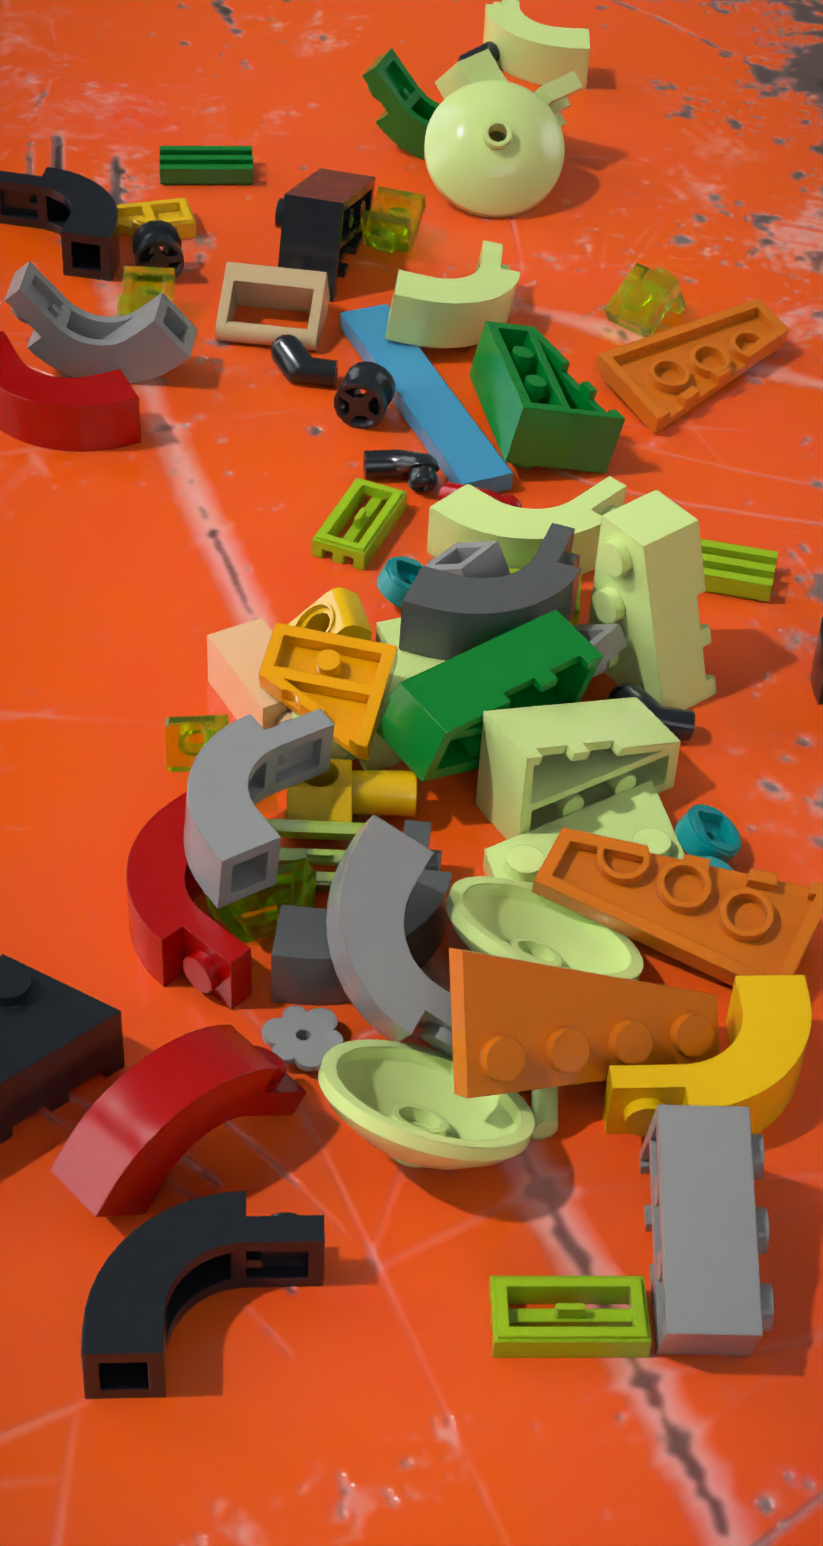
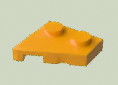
M275 622L258 673L260 688L299 716L321 709L335 724L333 740L357 758L369 760L398 661L397 646Z

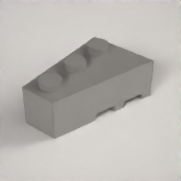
M658 1104L638 1155L640 1174H650L651 1205H645L643 1212L645 1231H652L653 1264H650L649 1279L656 1354L750 1356L763 1337V1331L772 1330L774 1320L772 1286L770 1283H760L758 1254H766L769 1244L768 1212L766 1207H755L754 1179L761 1180L764 1172L765 1153L763 1136L761 1133H751L749 1107Z

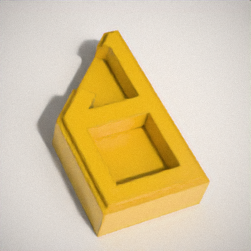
M186 198L116 205L120 233L133 237L135 231L142 224L149 221L162 220L173 225L178 230L181 239L197 237L196 221Z

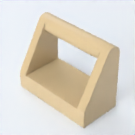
M227 262L215 327V339L272 346L276 338L289 334L297 337L307 350L317 351L330 299L327 272ZM238 305L310 313L308 329L236 322L233 320Z

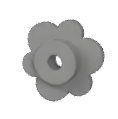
M292 1005L283 1011L282 1018L270 1019L262 1027V1040L267 1046L272 1048V1052L281 1057L287 1065L294 1063L300 1069L311 1072L320 1069L326 1052L332 1047L343 1043V1036L336 1031V1015L326 1008H314L307 1012L301 1006Z

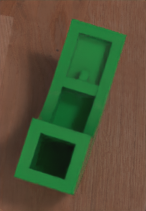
M391 48L378 56L362 77L368 84L372 96L380 101L385 108L383 114L376 121L377 125L399 147L411 155L425 160L424 142L427 127L433 113L440 104L429 98L421 90ZM493 131L489 134L490 138L497 142L505 139L504 134L499 131Z

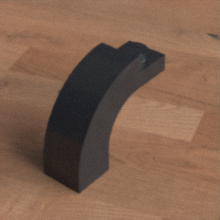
M47 167L42 176L0 171V223L39 228L61 235L63 275L112 281L120 262L118 209L112 196L102 186L82 175L52 167Z
M235 1191L207 1195L183 1202L152 1217L135 1229L107 1258L95 1278L86 1302L81 1341V1363L85 1399L166 1397L167 1351L173 1330L189 1309L213 1294L235 1288L323 1286L325 1251L324 1215H298L290 1212H281L270 1216H246V1191Z

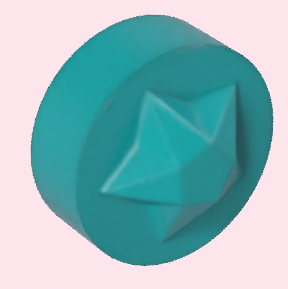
M408 557L390 558L377 578V586L380 592L391 603L402 608L404 597L417 577L419 570L424 565Z
M702 804L694 805L675 826L677 839L689 855L715 857L728 864L741 849L740 835L735 825L725 814L714 807Z

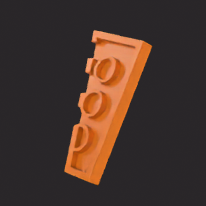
M756 299L599 353L595 370L655 435L785 345L790 329L760 299Z
M564 827L561 829L537 873L532 888L533 893L732 986L735 976L794 975L823 915L822 883L811 881L809 887L779 881L778 874L750 868L749 874L710 866L711 859L684 854L683 859L649 852L647 845Z
M449 947L454 1094L468 1099L607 1080L610 1065L691 1064L719 1055L717 995Z

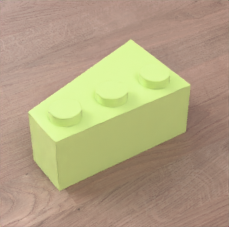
M654 490L602 515L588 624H620L625 636L627 646L607 662L608 668L604 671L605 674L618 684L632 683L641 686L662 706L688 709L717 693L715 676L706 675L703 647L712 642L710 626L704 623L700 625L697 595L706 591L699 520L658 490Z
M637 697L484 711L476 806L503 837L508 840L651 779L657 792L661 793L674 787L681 741Z

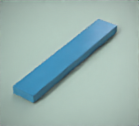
M387 304L341 312L340 329L363 361L377 363L386 368L393 376L396 386L395 394L391 401L428 453L436 459L440 470L448 481L464 485L470 484L474 487L489 489L494 492L512 489L513 472L419 346L385 339L390 307Z

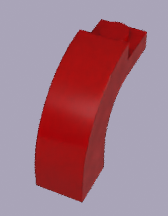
M0 332V430L27 444L60 451H100L141 443L139 397L120 369L77 378L45 375L28 367L20 359L5 332Z
M185 792L159 810L145 824L130 850L126 867V885L131 941L143 966L163 987L185 973L196 989L203 993H211L232 1010L251 996V948L194 904L196 898L204 891L195 880L185 856L183 842L187 792Z
M231 1024L201 1028L159 1047L118 1078L85 1113L67 1139L50 1170L95 1217L145 1214L173 1167L190 1147L204 1135L219 1125L239 1117L293 1115L305 1096L306 1091L286 1073L288 1066L281 1057L264 1047L252 1045Z

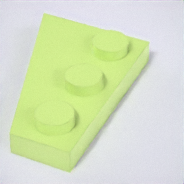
M651 779L484 849L483 870L486 877L504 878L533 886L537 873L563 827L647 845L650 853L677 859H683L685 853Z

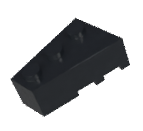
M320 168L286 192L284 198L278 200L275 212L276 228H281L278 267L327 272L330 294L329 302H333L337 295V277L345 278L349 268L348 263H342L346 253L357 254L371 225L376 177Z
M4 954L0 956L1 1144L13 1137L12 1127L44 1107L53 1112L69 1102V1091L100 1072L108 1078L125 1067L120 1010Z

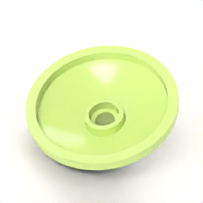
M499 80L475 82L451 93L433 113L427 127L424 142V157L429 176L444 198L467 213L492 218L512 217L524 213L544 200L559 178L565 153L561 126L545 101L523 86ZM493 131H499L504 134L505 139L497 142L492 140L489 134Z
M476 876L458 880L450 889L445 902L448 917L457 935L473 952L619 978L638 980L644 966L643 958L637 947L627 936L533 893L532 885L504 878Z
M353 1040L338 1044L329 1049L324 1055L319 1069L318 1082L334 1112L366 1142L389 1155L394 1161L405 1166L450 1170L498 1164L524 1151L529 1145L535 1128L534 1114L526 1101L517 1092L468 1099L454 1094L453 1057L430 1048L390 1040Z

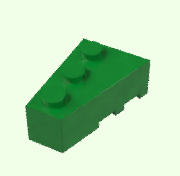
M485 321L469 377L505 463H511L521 468L541 466L606 473L625 418L616 409L609 410L607 413L594 400L597 390L589 381L581 382V385L575 381L567 372L570 362L535 327Z
M555 609L400 682L388 699V707L376 733L422 782L479 769L484 711L580 702L604 656Z

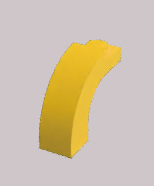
M805 975L735 976L726 1019L730 1046L713 1058L691 1064L610 1065L602 1108L605 1134L646 1136L658 1104L749 1107L751 1133H760L783 1112L792 1098L804 1059L812 1016Z

